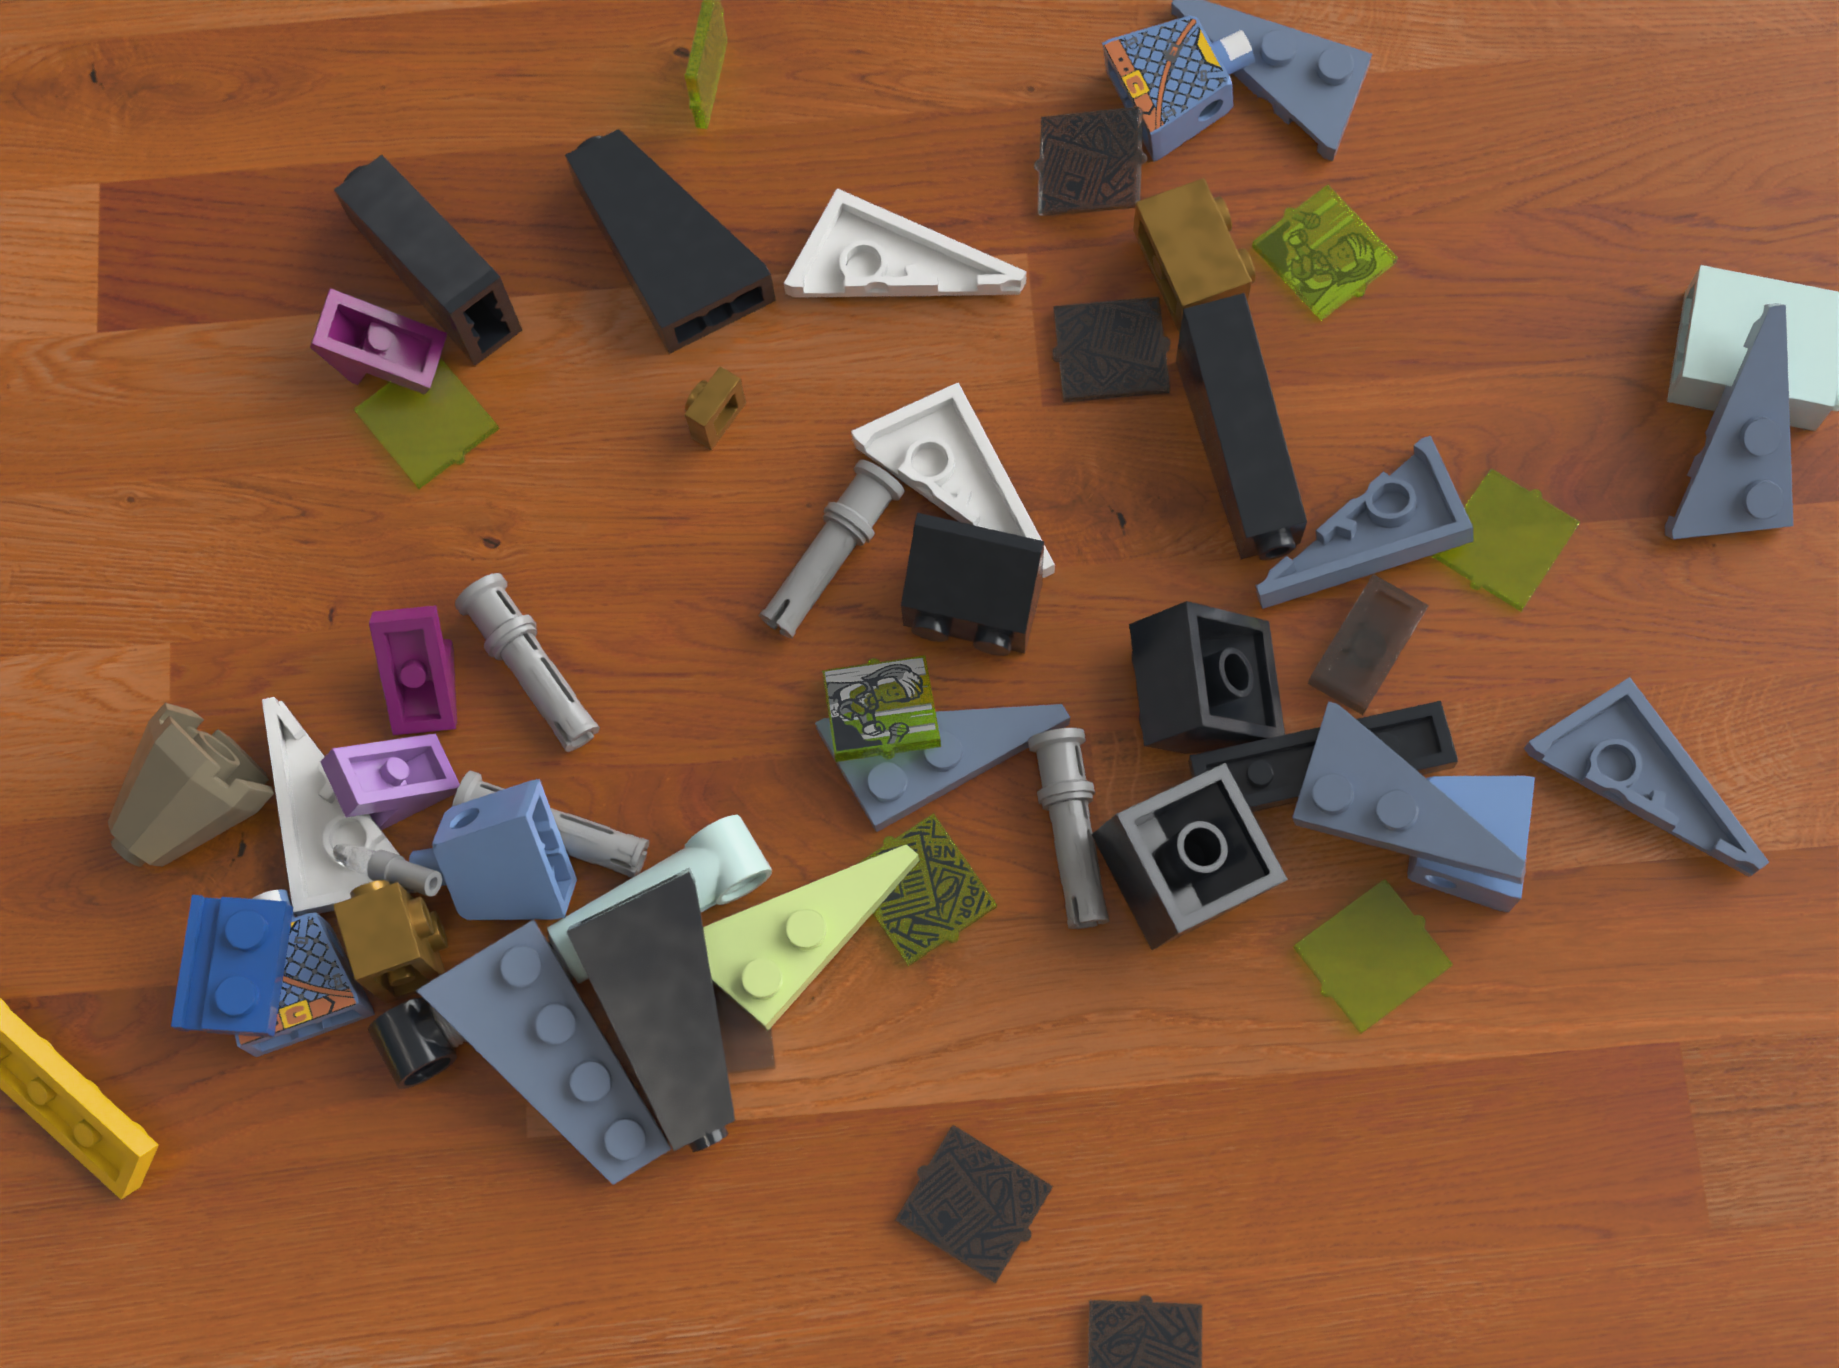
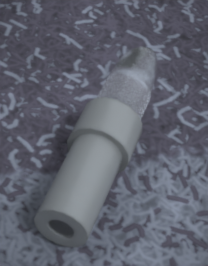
M338 844L333 849V856L339 864L355 872L367 875L372 881L386 880L389 881V884L398 882L403 888L430 897L438 893L441 887L442 876L440 872L408 862L403 856L385 850L375 851L366 847L349 844Z

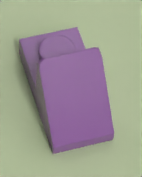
M436 733L333 748L320 761L345 817L369 814L381 830L454 795L460 785Z

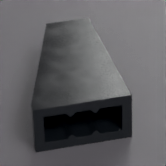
M620 129L605 136L588 138L576 150L565 155L575 186L669 354L776 301L771 273L766 265Z
M380 155L368 165L355 168L347 175L344 182L334 189L349 220L443 330L448 333L449 337L474 366L523 331L501 277L383 155Z
M1245 293L1183 309L1175 362L1240 559L1256 555L1261 560L1280 558L1292 552L1296 548L1295 545L1301 543L1307 518Z
M688 868L571 925L567 930V934L673 1150L676 1151L689 1144L692 1152H697L717 1143L729 1134L725 1126L735 1121V1113L696 880L691 869Z

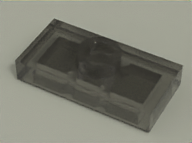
M1373 574L1310 676L1308 684L1364 716L1429 605Z

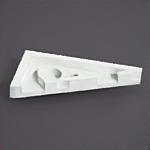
M836 189L787 276L784 288L785 293L791 297L1020 295L1026 283V271L840 189Z
M955 383L851 431L852 441L856 449L959 522L1042 541L959 383ZM1045 545L1043 578L1053 574L1055 571V564Z
M275 697L262 699L291 901L294 907L293 913L301 916L307 913L316 912L320 914L334 911L333 904L350 899V892L353 889L373 882L368 877L367 865L369 859L376 851L385 850L397 855L400 854L369 814L345 817L320 763L325 756L282 701H278ZM404 888L409 894L416 893L415 891Z

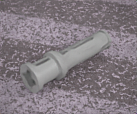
M859 460L855 465V478L837 502H829L824 509L823 519L826 524L765 610L763 609L759 614V617L774 630L779 626L781 628L780 634L788 638H792L795 635L796 629L856 545L863 546L873 538L875 532L872 527L890 501H899L905 492L903 486L894 477L869 461Z
M493 573L473 582L457 597L455 607L458 612L463 616L469 615L486 639L484 649L488 655L497 660H503L507 667L510 668L523 690L554 731L564 750L569 752L585 745L594 737L593 734L599 732L600 727L588 711L584 709L574 691L536 639V622L530 615H522L505 591L507 581L500 573Z
M1080 728L1049 730L1033 735L1028 739L1030 751L1037 753L1042 789L1037 792L1038 802L1044 810L1049 811L1052 822L1069 929L1098 926L1097 921L1098 924L1109 922V915L1107 914L1102 891L1095 841L1091 835L1092 828L1088 804L1093 801L1092 796L1095 795L1093 782L1087 781L1080 745L1086 742L1084 730Z
M469 770L456 791L452 807L504 790V788L483 782L480 773ZM551 808L569 856L612 869L630 878L639 875L648 853L643 851L649 847L648 839L625 834L596 822Z

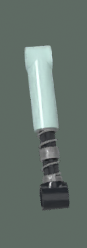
M731 815L706 826L691 837L682 850L547 927L549 932L548 944L570 980H573L574 977L580 984L589 978L567 934L568 928L581 920L688 868L691 869L696 880L701 913L715 904L722 905L735 901L763 884L771 876L772 869L739 815ZM423 997L406 1001L391 1008L375 1019L367 1028L398 1089H406L421 1084L447 1069L457 1059L456 1048L459 1044H463V1041L467 1042Z

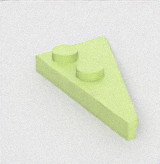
M905 844L704 926L713 983L768 1031L919 862L918 854Z

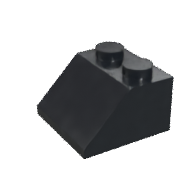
M917 513L901 602L903 626L911 627V631L915 635L931 641L944 642L948 640L949 636L972 641L976 649L991 655L1007 656L1010 654V651L1025 654L1043 584L1044 541Z
M1185 601L1129 624L1132 663L1135 669L1140 709L1139 721L1145 747L1192 754L1285 735L1269 621Z
M1226 763L1115 814L1091 834L1151 950L1213 921L1288 880Z

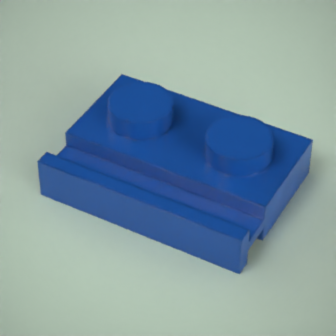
M192 895L171 1027L178 1031L187 1032L193 1030L215 1034L274 1038L294 907L287 901L221 897V899L205 898L202 895Z

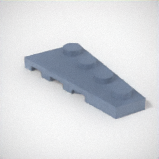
M534 919L416 990L613 1185L671 1149L670 1144Z

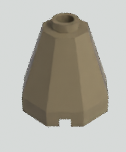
M164 703L148 721L108 819L110 833L115 837L111 841L112 847L121 857L138 867H141L145 862L149 865L165 866L256 814L274 794L272 787L265 785L269 780L266 772L232 738L219 729L212 735L204 731H198L197 727L204 721L202 717L190 709L169 703Z

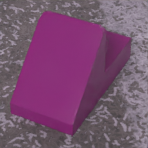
M330 288L310 348L354 384L358 385L365 374L368 373L425 395L431 388L448 333Z
M436 605L372 612L369 627L392 734L400 735L456 729L454 647L451 639H443Z

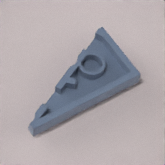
M1205 0L1172 1L1171 14L1178 17V19L1189 15L1197 17L1211 43L1238 30H1242L1252 48L1255 63L1232 74L1257 97L1269 101L1273 106L1274 112L1289 125L1294 121L1318 143L1317 152L1322 157L1331 161L1334 160L1368 71L1372 57L1371 53Z
M1765 304L1761 317L1753 323L1743 345V347L1748 348L1732 387L1726 385L1705 433V446L1695 456L1687 476L1691 477V480L1675 517L1669 515L1665 524V536L1671 539L1793 526L1786 305Z
M1431 435L1421 438L1414 444V455L1390 476L1383 471L1369 484L1367 491L1362 496L1351 499L1316 530V540L1296 558L1291 560L1286 556L1269 570L1267 578L1262 583L1256 585L1257 598L1262 609L1474 542L1472 523Z
M1630 677L1539 734L1524 747L1527 754L1535 760L1748 877L1770 863Z
M1328 702L1293 814V821L1296 826L1522 885L1526 873V862L1339 704Z
M1062 704L876 716V721H881L885 725L886 730H889V727L897 722L905 723L909 727L935 723L936 729L907 733L901 742H899L900 737L897 736L895 743L887 744L890 736L865 739L868 741L880 740L883 745L836 751L832 718H823L815 723L823 742L873 828L878 832L1029 747L1028 739L1031 736L1070 725V716ZM930 713H933V714H931V715L916 716V715H922V714H930ZM872 715L866 716L867 721H872L873 717ZM859 719L844 721L846 725L856 727L860 734L863 733V726ZM877 722L876 727L880 726L881 730L883 731L882 725ZM903 724L899 726L902 728H906V726ZM897 728L899 731H907V729ZM896 731L897 735L904 734V732Z

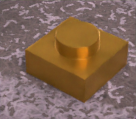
M721 366L709 382L703 380L695 386L685 405L686 413L684 415L691 438L710 450L714 448L746 404L741 379Z

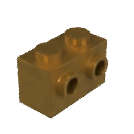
M1205 178L1136 202L1133 232L1179 333L1183 309L1245 293L1248 302L1251 284L1256 281L1255 269L1249 253L1245 248L1237 249L1229 233L1232 230V221L1227 205L1222 197L1213 198Z
M378 880L360 885L350 892V899L333 904L355 980L384 1003L388 1004L418 993L417 989L445 973L439 951L448 948V942L437 912L432 911L429 913L423 898L418 897L414 899L398 882L389 884V881Z

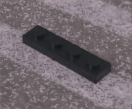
M1441 701L1356 719L1422 775L1452 769L1458 763ZM1320 727L1190 755L1188 764L1191 776L1194 778L1226 763L1251 812L1297 803Z

